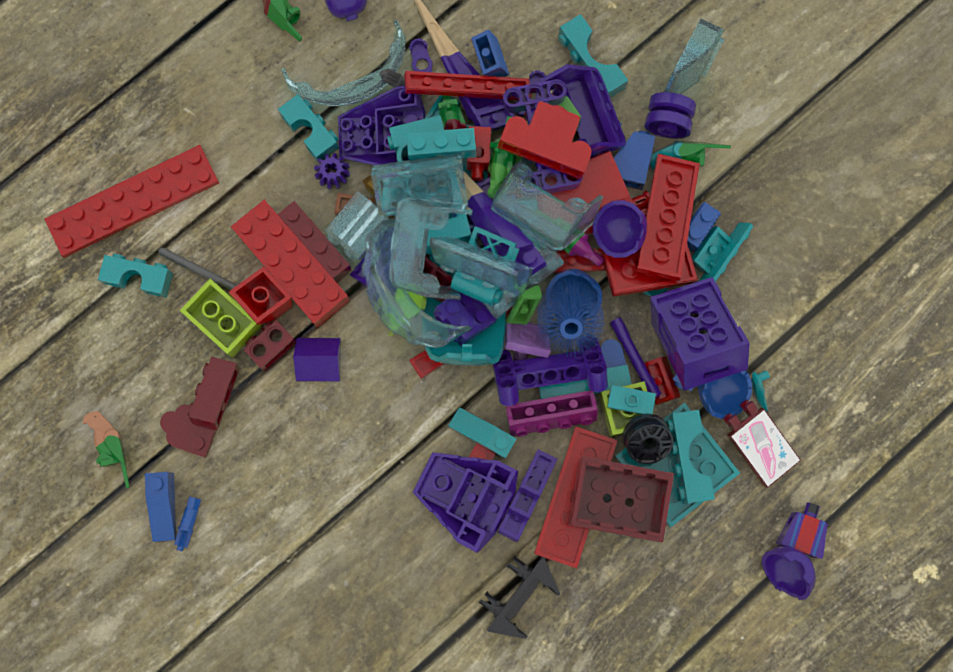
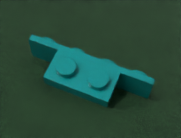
M738 223L730 236L718 226L712 227L692 256L693 264L704 273L699 281L713 277L716 282L718 277L725 272L729 261L738 253V248L743 241L749 237L750 231L753 228L751 223Z

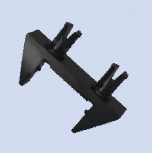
M514 555L512 559L519 565V568L510 563L506 567L521 577L522 583L506 603L502 604L488 591L484 595L490 600L491 604L482 599L478 603L494 614V619L486 628L488 632L526 639L528 636L516 627V623L510 622L512 617H515L537 588L539 582L544 584L543 587H548L558 596L560 592L545 558L541 557L535 566L530 568Z

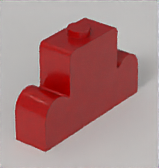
M542 101L538 102L529 125H527L525 119L518 116L512 117L507 121L497 147L578 179H581L584 175L592 152L588 143L584 141L572 142L580 117L566 111L562 106H553Z

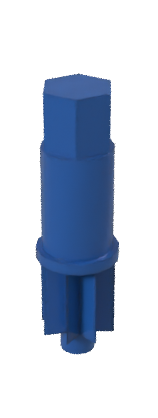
M188 498L174 545H178L176 550L183 551L184 547L188 548L201 499Z

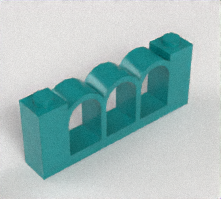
M438 115L389 128L391 136L387 137L390 150L395 149L399 168L402 174L405 175V193L408 200L412 203L411 218L415 226V235L412 236L414 248H419L421 255L468 244L471 238V231L451 155H441L442 161L418 167H410L404 163L405 158L408 156L406 133L442 131L444 127L441 116ZM446 173L449 189L425 195H417L410 191L416 181ZM449 201L454 203L457 217L434 223H423L417 219L419 212L426 207Z

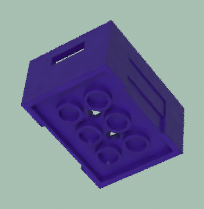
M713 277L650 297L651 324L684 391L748 370L750 343L741 327L737 326ZM695 313L699 315L696 318L690 316ZM706 330L707 333L701 334L699 331ZM726 366H727V368H724V369H721V370H718V371H715V372H711V371H714V370H717V369H720V368H723V367H726Z

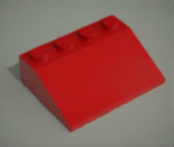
M610 150L590 158L582 182L577 188L534 196L537 199V205L541 212L555 220L558 217L586 235L593 233V223L596 214L604 205L618 200L632 203ZM567 175L569 181L574 182L578 180V178ZM547 177L545 179L547 185L553 186L557 183L554 177ZM529 183L531 189H533L535 187V183ZM544 223L546 230H548L549 227ZM547 231L549 239L552 242V244L556 248L560 247V245L551 237V235Z

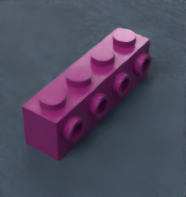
M591 390L506 406L509 432L511 436L523 437L533 432L545 433L550 429L556 428L568 429L572 425L578 424L590 425L597 421L598 416L594 391Z

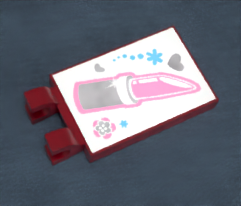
M746 399L739 404L748 416L746 419L740 422L736 415L732 416L731 413H728L722 419L731 429L727 436L763 486L768 488L799 463L801 459L765 409H758L753 401L749 402Z

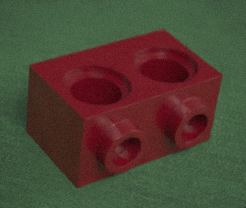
M277 320L267 323L262 328L263 332L257 337L253 336L250 338L243 349L263 371H266L296 344L294 338ZM276 332H281V340L278 342H273V334ZM259 347H265V354L257 357L256 350Z

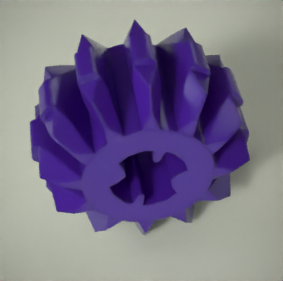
M325 153V160L318 158L319 165L314 166V170L317 172L314 176L316 180H320L319 184L321 186L327 184V188L331 190L332 186L335 185L339 189V183L346 184L347 180L345 177H350V172L348 171L350 168L349 163H344L345 158L343 156L338 158L336 153H333L332 158H329V155ZM330 169H331L332 171L336 170L335 173H333V172H330V173H329L328 171H329Z

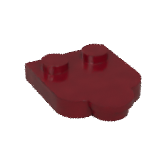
M187 404L179 406L175 412H166L161 417L160 426L167 432V442L173 447L206 458L216 430L192 424L187 415L189 408Z

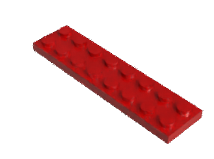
M198 145L61 210L44 220L61 256L65 258L219 184V181L201 145Z

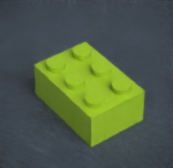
M211 279L180 309V312L232 358L263 327L261 324L257 325L242 307Z

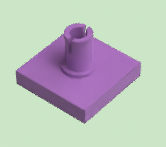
M528 322L527 325L506 323L505 349L515 351L513 355L515 361L526 359L528 354L545 358L549 357L551 351L549 338L543 332L541 333V330H545L539 328L540 326L544 327L543 325L538 326L531 322Z

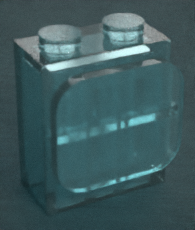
M357 191L324 232L328 234L326 238L335 246L339 243L345 248L343 252L352 260L354 258L361 259L380 238L393 219L381 211L378 206L361 192Z

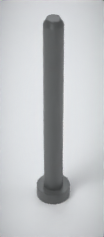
M166 248L158 250L159 255L208 280H213L216 284L229 291L238 285Z

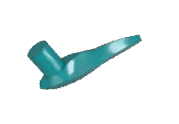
M766 370L759 374L753 372L752 387L761 407L768 412L765 389L762 382L770 378V375Z

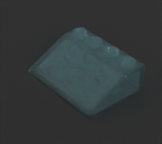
M700 18L669 78L664 92L682 94L698 83L701 76L706 77L725 40L721 38L724 29Z
M452 236L430 238L429 243L434 261L441 264V269L452 273L456 270L462 273L461 277L474 281L476 278L483 281V286L491 289L499 287L504 289V294L511 297L524 294L533 268Z

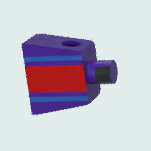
M807 502L803 514L792 512L776 544L779 546H791L801 550L807 556L823 559L827 522L816 519L820 506Z

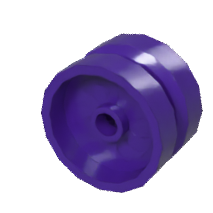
M671 92L651 95L648 106L649 113H647L644 125L645 129L651 134L669 139L689 137L693 125L691 119H693L696 110L695 101L687 96Z

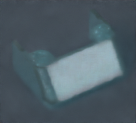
M523 158L510 169L493 197L491 209L550 248L563 250L594 223L603 196H597L589 204L577 197L570 198L564 203L530 182L533 176V172L530 169L532 161Z
M414 198L401 200L397 206L389 268V280L392 285L424 297L460 300L461 295L457 291L451 289L450 286H439V281L434 275L423 273L429 229L439 230L444 228L448 223L449 213L472 215L473 210L461 203Z

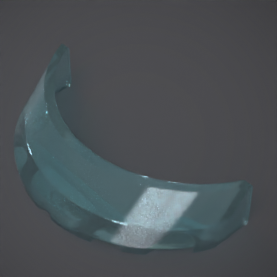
M398 20L393 21L395 30L394 43L390 46V54L380 70L327 92L314 90L307 82H294L289 78L285 68H282L281 72L289 89L308 101L327 106L351 105L377 94L387 85V83L381 81L380 71L391 69L397 72L404 56L406 38Z
M396 218L381 221L366 237L364 244H367L365 262L362 264V275L366 276L368 286L366 293L374 311L379 314L380 320L394 334H399L407 339V342L410 344L434 348L446 346L471 330L469 325L454 326L442 323L430 317L416 305L407 293L396 265L395 236L399 222Z

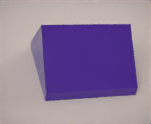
M297 338L293 355L296 382H340L341 338Z

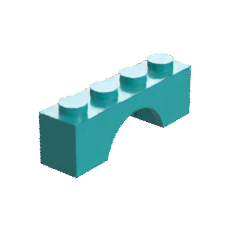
M580 14L560 27L559 42L563 47L568 48L570 57L575 64L595 67L599 70L611 98L626 89L628 79L617 64H601L590 56L587 44L591 39L593 30Z
M699 410L669 415V420L666 423L673 436L671 452L672 455H676L677 464H674L676 477L680 478L681 486H678L680 500H683L684 504L715 500L711 477L699 473L692 466L689 459L691 442L697 435L703 432Z

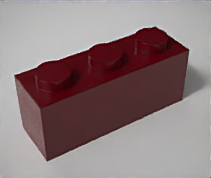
M211 356L209 363L204 365L203 380L197 384L195 401L189 405L187 412L192 424L218 431L239 373L237 363Z

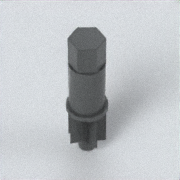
M391 69L380 71L381 81L394 88L405 86L404 76Z

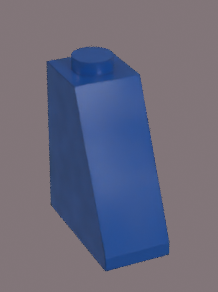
M634 131L625 146L614 157L626 187L642 190L645 185L655 136L647 131Z

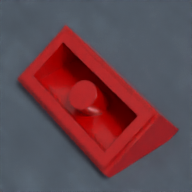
M666 356L644 363L662 395L655 398L656 405L680 398V393L673 380V373Z

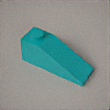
M460 407L448 427L480 444L504 460L517 440L503 430Z

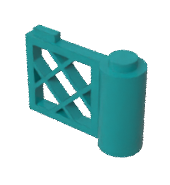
M475 226L460 267L453 277L451 289L490 306H494L495 303L499 304L503 296L501 285L510 261L515 262L520 250L516 248L517 243ZM479 233L485 235L489 242L488 246L481 249L478 248L476 243ZM504 243L509 245L510 248L506 256L499 258L495 246ZM491 248L496 260L485 264L480 252ZM477 254L481 266L476 269L466 266L469 258ZM494 263H497L500 269L498 279L490 276L487 267Z

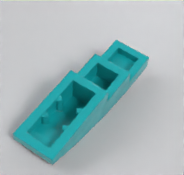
M628 365L607 368L608 387L604 391L610 390L611 385L620 387L631 385ZM586 380L538 387L540 399L590 391Z

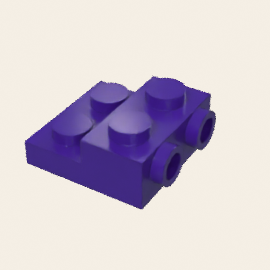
M462 293L456 296L452 295L436 306L433 313L436 321L448 330L451 339L454 342H458L461 347L462 344H467L496 322L494 316L481 301Z

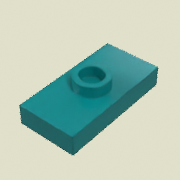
M611 385L607 408L637 414H653L656 393Z

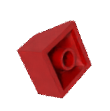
M264 266L229 291V294L257 325L274 321L292 308V297Z

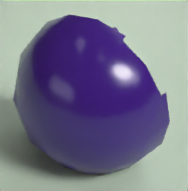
M625 200L612 201L604 205L596 214L593 223V236H595L598 246L609 256L621 258L639 251L646 237L647 220L645 214L633 203Z
M791 546L774 547L762 556V567L770 582L775 586V589L784 591L788 595L798 598V600L807 599L816 583L814 565L808 556L801 550Z

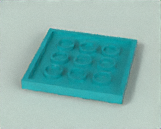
M683 403L669 415L691 410L686 403ZM669 415L664 418L665 422L669 420ZM702 425L703 432L697 435L690 444L689 459L692 466L699 473L711 477L713 491L716 493L739 475L740 472ZM626 448L615 455V458L621 464L674 473L666 522L669 528L704 502L684 504V501L680 500L678 486H681L680 478L675 475L674 464H677L676 455H672V452L664 459L652 464H642L634 461Z

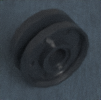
M642 414L631 419L622 433L623 442L628 454L638 463H657L671 452L673 446V436L663 418L655 414Z

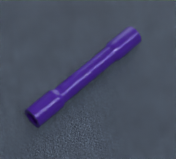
M619 317L611 321L610 325L623 345L641 382L645 381L647 392L656 393L655 398L662 395L636 349L622 318Z

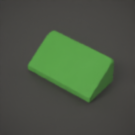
M539 285L520 293L506 319V323L528 324L542 298Z

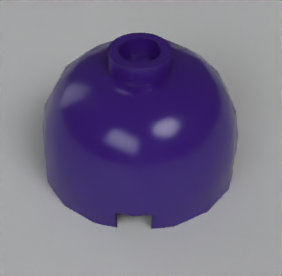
M325 0V3L333 16L346 18L348 22L358 19L357 14L365 9L367 0Z

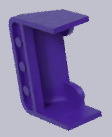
M566 64L539 80L540 82L561 80L565 83L566 96H568L581 116L580 127L577 129L580 139L577 141L588 143L592 151L591 157L608 150L612 152L625 146V136L603 77L597 68ZM552 89L554 96L562 94L559 89Z

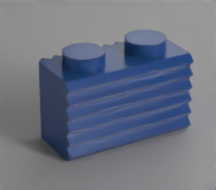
M486 30L472 37L471 41L478 56L477 59L483 71L482 74L484 76H508L509 72L496 36L490 30Z
M705 202L702 203L690 221L687 245L691 253L696 252L721 215L718 210Z

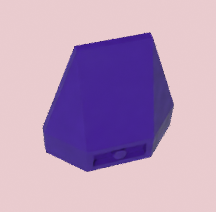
M405 86L395 87L339 115V157L343 156L346 160L401 172L395 149L390 150L387 139L388 136H391L389 128L425 119L426 111L420 94L405 93ZM408 156L404 160V163L410 167L423 165V162L410 163Z

